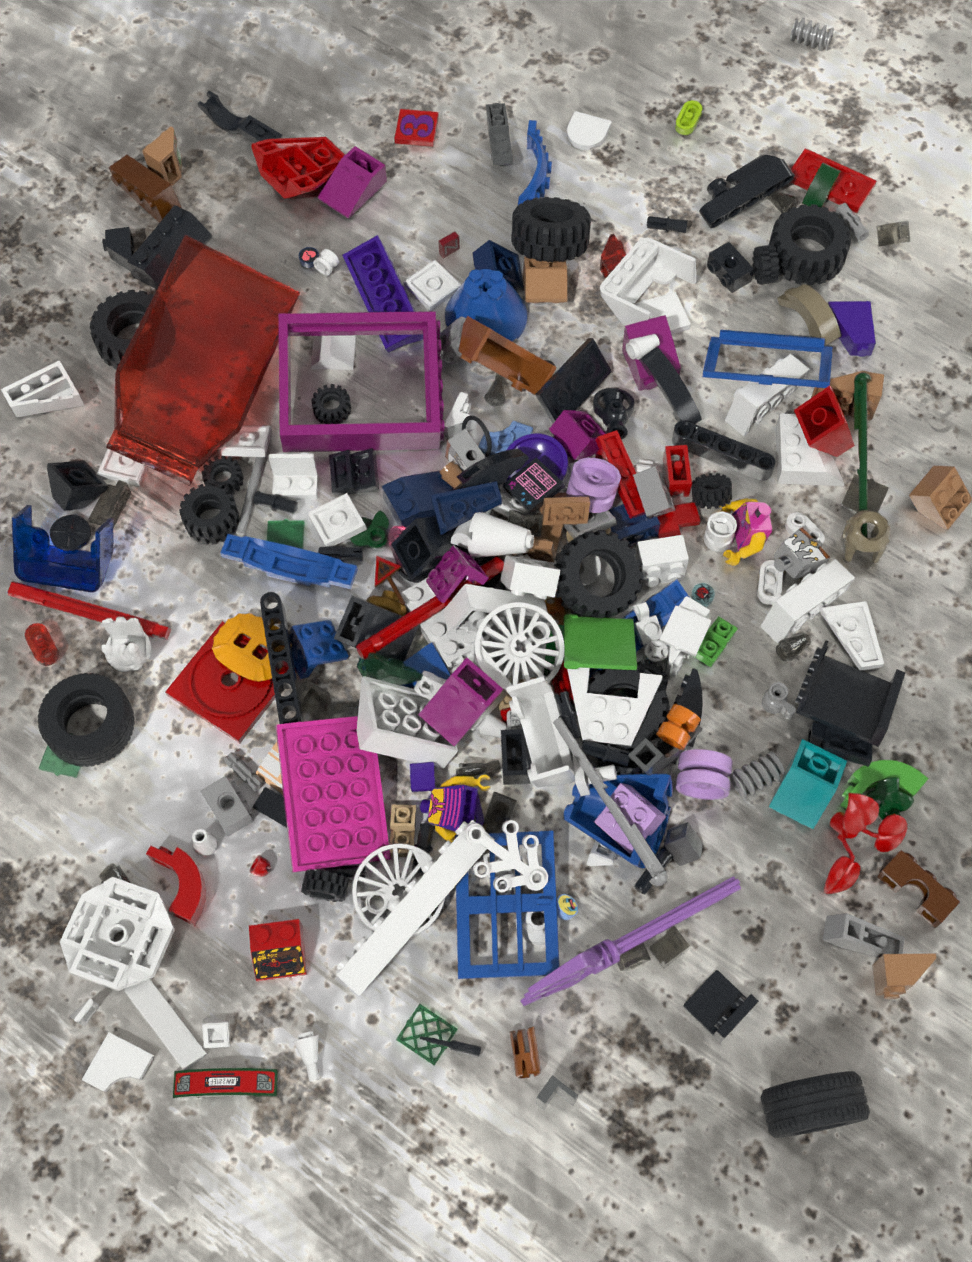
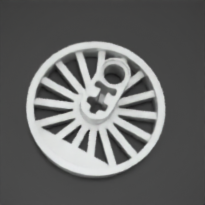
M509 603L493 610L480 624L474 640V658L477 666L501 686L503 691L507 692L506 687L518 683L519 665L524 682L530 680L527 666L537 678L543 676L533 661L550 670V673L545 678L550 682L561 667L564 657V640L559 626L546 611L528 603ZM511 610H520L517 631ZM525 611L534 614L528 627L523 631ZM505 612L510 632L497 617V614ZM492 619L504 636L487 627V622ZM533 628H537L542 632L541 639H536L533 636ZM550 630L553 634V637H549ZM482 631L502 643L480 640ZM554 641L556 644V651L537 648L542 644ZM521 644L523 648L517 652L515 647ZM483 647L498 648L503 650L487 653ZM535 654L556 656L554 665ZM505 655L496 663L492 659L493 657ZM509 659L502 672L499 666ZM514 663L512 683H510L506 675Z
M389 844L376 849L361 862L352 883V900L357 915L370 930H372L371 927L384 912L389 910L388 908L397 898L403 900L408 894L404 890L402 898L398 895L393 896L394 885L398 884L400 887L405 886L406 888L420 868L423 869L431 859L436 862L427 852L409 844ZM393 849L395 876L382 854L384 851ZM398 849H408V855L400 875ZM414 854L418 864L406 877L412 855ZM376 855H378L389 879L369 863ZM366 866L383 880L385 884L361 877L360 874L363 868ZM423 875L418 877L416 880L419 881L423 877ZM360 881L380 889L357 893V884ZM373 896H381L384 899V906L380 910H374L370 907V900ZM367 897L366 906L360 909L357 898ZM445 898L438 905L435 914L428 916L429 921L424 926L419 927L411 937L424 932L436 921L443 909ZM368 910L376 914L371 922L363 915Z

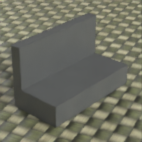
M552 1075L536 1097V1104L544 1110L557 1093L571 1105H574L578 1094Z

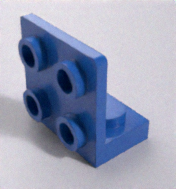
M330 620L294 625L290 628L289 637L294 667L300 679L308 678L317 665L343 661L349 657L343 643L334 639L336 630Z

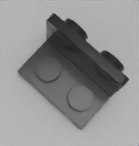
M716 970L684 1003L683 1007L721 1043L759 1001L752 994L747 998L723 974Z

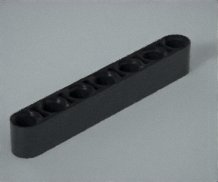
M267 592L261 597L260 606L279 724L304 722L285 607L277 593ZM271 603H278L275 608H267ZM281 624L279 629L271 630L273 625ZM279 645L285 646L280 652L274 651ZM288 667L286 673L278 674L280 668ZM285 689H292L290 695L281 696ZM289 711H295V712H296V714H295V716H294L293 718H291V719H286V718H285V715H286Z

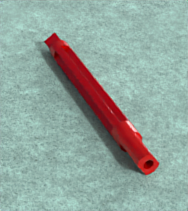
M495 557L481 566V569L488 576L487 581L503 571L504 562ZM463 578L445 603L440 602L435 596L358 644L356 649L359 655L364 660L392 641L443 610L465 584L481 586L482 584L477 581L472 583Z
M15 581L11 582L7 592L10 597L100 623L107 618H111L113 621H116L117 617H124L126 620L137 618L145 634L152 638L158 637L168 640L171 632L169 627L159 625L158 622Z

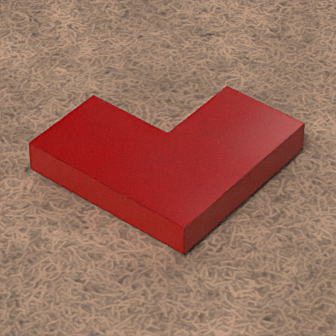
M695 503L674 505L675 511L658 516L660 528L657 538L681 535L679 528L700 525V518Z

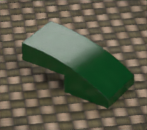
M822 163L802 204H806V206L815 204L817 207L823 208L841 171Z

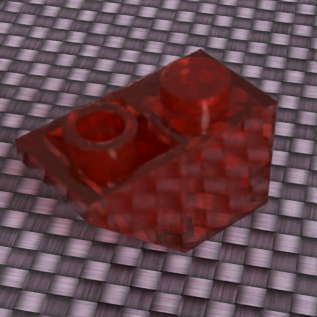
M614 233L609 236L600 260V271L605 279L627 255L621 240H618Z

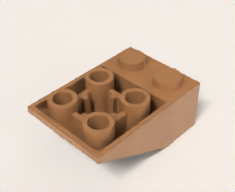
M860 371L830 379V386L835 393L844 416L854 417V378L861 372L869 374L872 381L867 383V419H873L882 397L884 374ZM814 387L811 398L825 388Z

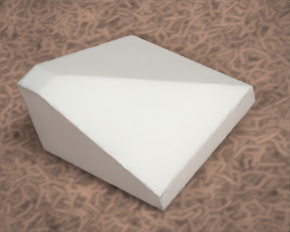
M595 840L587 865H612L616 854Z
M90 998L77 1008L70 1017L80 1025L85 1026L99 1008V1004Z
M210 1017L204 1018L202 1023L204 1048L230 1047L228 1021Z

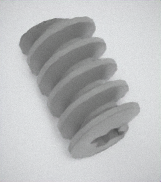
M803 17L800 22L796 19L791 31L790 40L794 41L797 38V43L799 44L804 40L805 46L811 43V48L815 49L818 45L819 51H822L825 47L827 50L833 37L834 28L832 27L829 32H826L827 25H824L820 30V23L817 22L812 27V20H810L806 25L805 18Z
M769 752L766 757L761 756L758 761H751L750 765L744 764L741 769H734L733 774H730V780L735 790L743 799H746V790L754 795V786H757L762 791L764 790L763 782L770 787L772 786L771 778L773 777L776 782H780L779 774H784L785 771L776 754Z

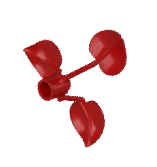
M849 793L845 813L837 812L830 820L831 828L839 833L837 838L842 842L849 857L841 856L832 865L824 886V893L833 894L845 891L852 887L859 877L860 864L854 861L855 856L846 838H855L859 832H863L877 838L874 847L878 851H892L901 844L906 836L908 824L905 818L898 814L889 815L880 823L878 833H874L866 829V825L872 824L877 819L879 813L878 803L864 794Z

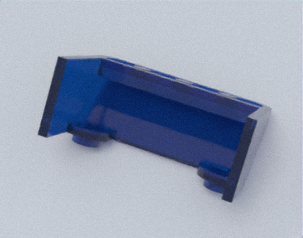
M26 505L12 517L13 563L16 577L24 582L84 592H96L103 585L114 551L113 518H108L95 531V540L91 543L90 547L91 552L83 550L64 551L50 545L49 535L43 528L32 526V505Z

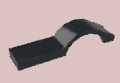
M211 91L207 92L209 99L206 103L198 102V107L218 127L228 133H240L254 143L266 139L283 138L282 134L251 115L245 118L234 115L224 107L218 95Z

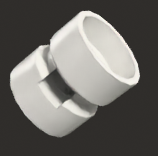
M716 512L709 517L704 534V543L710 550L723 552L729 549L737 527L735 518L726 512Z

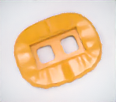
M238 613L235 617L227 619L226 623L214 637L212 650L215 657L227 668L247 679L265 681L272 678L268 654L262 660L253 656V652L259 645L267 647L262 617H257L251 613ZM274 625L271 627V630L279 629V627ZM240 634H245L251 638L245 648H240L234 644ZM279 645L274 651L280 652L285 646Z

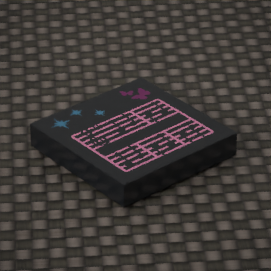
M536 457L503 484V488L532 515L543 506L544 498L554 497L565 488V485Z

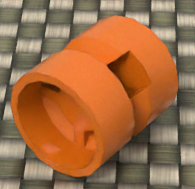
M673 704L666 716L668 721L662 723L656 735L667 744L684 750L691 738L689 732L695 731L701 719L689 709Z

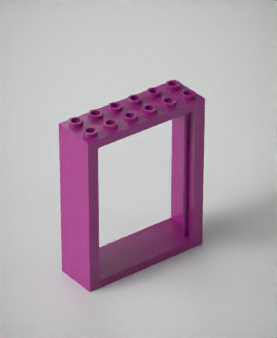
M436 312L279 314V424L283 452L363 451L373 448L374 451L439 449L440 442H444V403L442 399L443 380L441 379L440 320H436ZM423 334L426 422L291 425L290 336Z

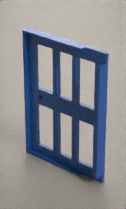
M554 831L516 833L519 855V845H522V840L526 835L536 836L539 844H541L542 867L548 874V882L543 888V893L521 894V886H516L515 895H496V889L493 886L496 872L490 873L491 896L469 897L468 871L456 884L458 979L547 976L560 967ZM505 833L489 834L495 839L494 841L497 844L507 846ZM529 838L526 844H534V839ZM489 851L490 862H494L495 854ZM515 869V876H519L520 872ZM544 911L546 962L524 963L522 912ZM497 913H516L518 963L498 964ZM491 914L493 964L471 965L470 915Z

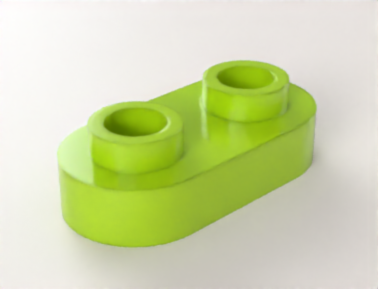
M691 100L684 103L675 123V130L679 134L689 135L694 131L702 114V105L699 102Z

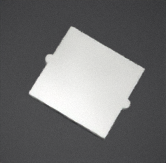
M675 606L659 641L674 647L676 651L681 650L696 656L712 620L696 614L695 611L691 612Z

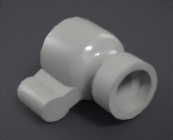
M773 683L762 698V706L770 714L781 712L785 718L791 719L796 711L795 707L787 702L788 688L783 683Z

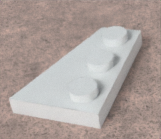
M867 601L821 608L820 613L859 671L883 667L884 661Z

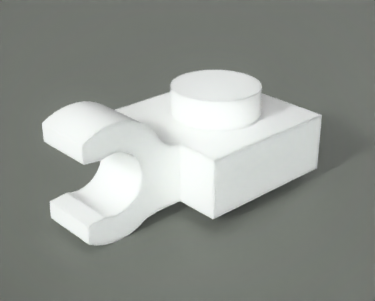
M647 603L634 605L633 609L638 618V622L634 623V629L640 645L660 639L662 635L661 627L656 615L649 617Z

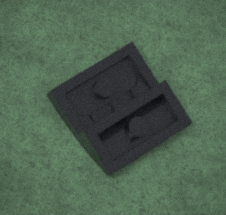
M373 448L356 453L345 450L329 455L331 486L334 495H344L346 493L349 495L379 490L376 453Z
M825 725L822 749L846 761L867 767L870 766L872 762V744Z

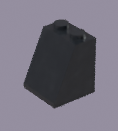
M436 517L416 518L396 538L391 545L411 582L428 577L429 573L436 568L443 555L454 545L451 544V538L457 527L440 534ZM454 545L455 547L470 555L467 548Z

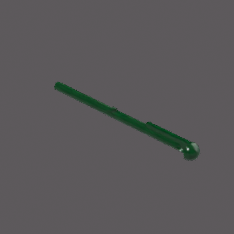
M865 372L857 374L854 378V430H858V456L860 462L859 469H857L859 511L868 510L867 383L872 380L870 375ZM865 523L861 526L860 531L867 538L868 523Z

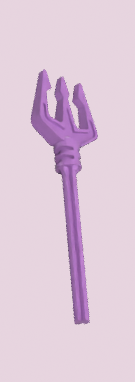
M733 876L615 941L606 939L583 951L529 987L528 992L524 994L525 997L520 1000L522 1005H529L570 988L590 974L595 975L618 963L621 954L741 890L739 880Z

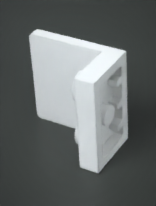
M282 452L269 454V461L274 475L272 495L279 494L280 497L286 499H317L319 476L313 454L305 452L298 454Z

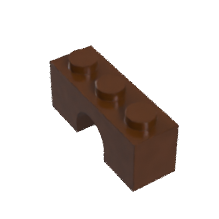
M902 850L877 876L895 893L906 885L917 887L922 893L923 902L916 912L934 928L938 927L960 903L956 894L951 889L943 887L937 882V878L933 873L924 870L917 864V860L911 854L905 853Z

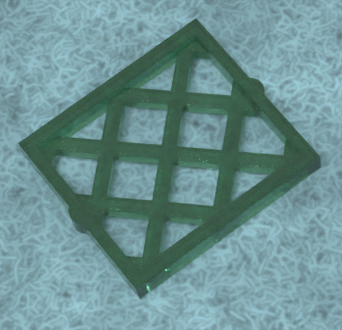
M419 1004L410 1019L406 1021V1025L396 1041L435 1066L448 1047L438 1044L431 1045L430 1042H427V1046L418 1048L417 1039L420 1036L429 1037L438 1034L439 1039L443 1040L441 1033L451 1031V1035L447 1040L450 1042L458 1029ZM424 1011L434 1018L426 1020ZM421 1012L423 1021L413 1023L416 1014ZM439 1021L449 1028L441 1030ZM436 1022L437 1031L428 1032L427 1023ZM423 1024L425 1033L416 1035L414 1026ZM411 1027L413 1036L403 1038L406 1029ZM413 1040L415 1048L405 1041ZM441 1047L438 1056L433 1058L431 1049ZM428 1050L430 1058L419 1051Z

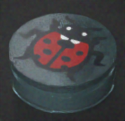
M706 583L697 584L691 593V599L704 607L709 606L715 596L714 589Z

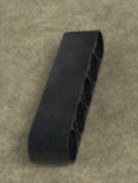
M780 159L707 202L700 208L699 213L711 229L715 228L786 186L794 179L795 175L785 160Z
M679 421L674 426L672 437L674 446L687 445L689 453L757 480L766 481L772 476L776 463L773 455L688 421Z

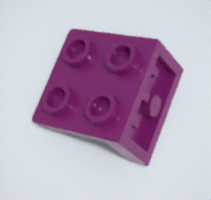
M453 545L443 555L436 568L429 573L426 582L438 600L445 603L464 577L472 583L477 581L484 585L488 580V576L473 557Z

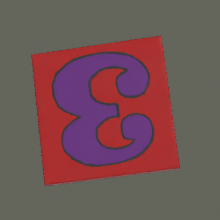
M400 109L394 138L395 144L434 147L439 112Z

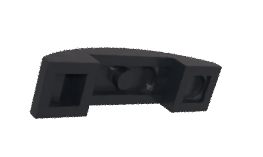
M656 347L639 359L649 377L652 375L674 411L672 414L677 422L688 421L693 424L700 422L702 418L690 392L662 351Z

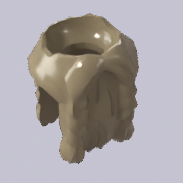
M859 511L846 521L847 523L842 532V538L845 539V560L851 562L856 550L862 552H873V563H878L890 542V526L887 519L877 511ZM865 523L875 525L871 531V538L863 536L860 531L861 526Z

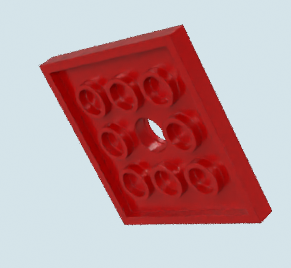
M222 621L165 693L168 697L240 744L275 700L272 678L265 681H253L237 674L238 681L232 686L222 684V679L226 674L235 673L223 665L215 657L212 650L214 637L225 624ZM240 634L234 644L240 648H245L251 639ZM260 645L253 652V656L260 660L264 659L268 654V650ZM283 667L278 674L286 673L288 667Z

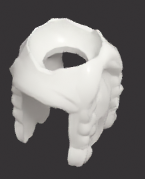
M117 617L116 621H113L111 618L102 620V626L110 634L106 645L101 646V651L105 653L108 663L120 672L140 670L150 657L152 647L148 636L140 625L139 619L130 618L126 620L124 617Z

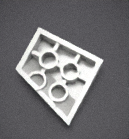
M780 414L776 424L777 484L844 486L833 456L808 446L796 414Z

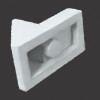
M459 393L444 424V438L450 439L462 431L463 420L470 416L471 404L468 401V394ZM469 420L467 422V432L476 429V421Z

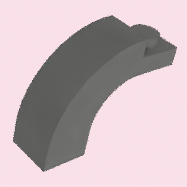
M699 725L694 732H689L691 738L687 745L702 731ZM659 737L652 741L645 738L628 756L647 775H652L673 762L680 753L686 750V747L684 750H680L667 744Z

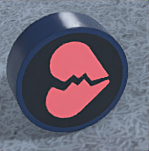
M313 247L303 248L299 252L300 264L306 268H313V262L319 257V253Z

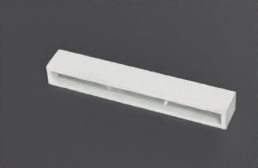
M465 821L455 831L458 837L452 843L447 840L438 852L442 855L437 861L434 862L431 859L422 869L425 873L419 881L414 878L405 890L408 894L403 900L397 898L388 908L391 911L389 916L385 920L380 917L371 927L374 933L368 939L364 936L354 948L357 952L351 959L346 956L337 966L340 970L337 976L359 996L486 851L487 848L480 843L472 844L465 839L464 830L469 825ZM474 829L472 837L474 839L478 838L480 832L478 829ZM485 831V835H487L489 838H491V839L494 841L495 839H493V838Z

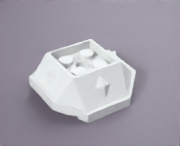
M111 877L104 881L103 884L81 895L60 940L69 973L119 991L155 977L175 928L159 893ZM124 931L123 938L118 942H114V936L118 932Z

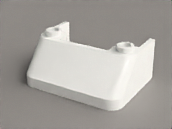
M651 238L640 239L600 285L601 297L618 320L625 326L651 319V312L634 305V303L653 281L659 284H669L676 277L695 284L696 259Z
M544 676L506 687L508 694L512 697V700L509 701L512 714H517L521 720L532 764L531 769L527 770L531 784L537 787L575 782L572 752L553 724L560 716L556 700L554 699V695H556L554 689Z

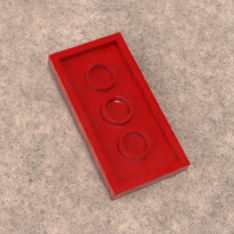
M805 148L791 168L795 177L790 183L808 190L821 164L825 163L841 171L827 200L838 205L846 203L851 211L858 213L874 189L877 180Z

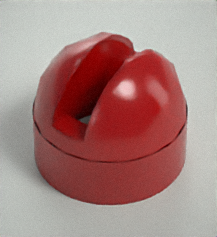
M259 855L251 865L249 872L258 877H265L269 873L267 870L271 869L270 862Z

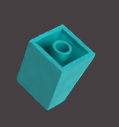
M802 739L772 797L769 807L798 821L802 825L814 829L838 788L847 761Z

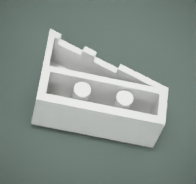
M60 360L1 389L16 417L84 406L78 391Z

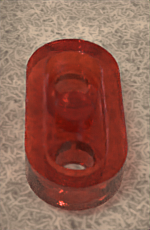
M41 623L30 625L25 631V639L35 659L43 666L54 664L59 658V650L48 629ZM38 635H42L40 639L36 640ZM47 653H51L49 657L45 658Z

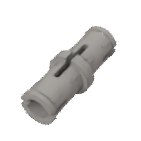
M846 203L841 204L836 209V213L840 218H843L846 226H848L859 242L869 236V231L860 222V217L855 215Z

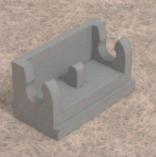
M654 466L633 475L647 517H658L675 511L661 468Z

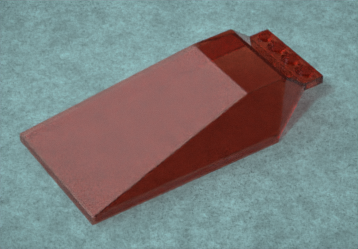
M185 235L115 372L114 431L106 448L190 486L197 470L240 432L279 343V314L292 313L300 292Z

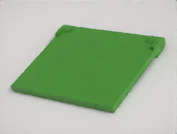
M573 614L564 616V667L566 669L637 670L633 619L578 617V615Z

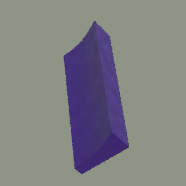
M378 235L342 255L368 312H416L395 266ZM423 334L379 335L388 353L404 345L423 340Z

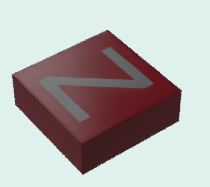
M452 232L438 241L439 254L443 259L460 249L459 235L456 232Z

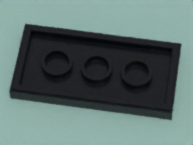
M588 338L535 394L552 424L564 410L576 411L612 372L594 338Z

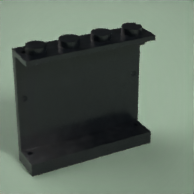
M825 640L822 649L817 647L812 658L814 661H811L801 688L803 689H800L795 702L799 703L796 713L879 747L888 730L906 672L896 669L889 682L862 670L859 671L857 668L825 656L829 642Z

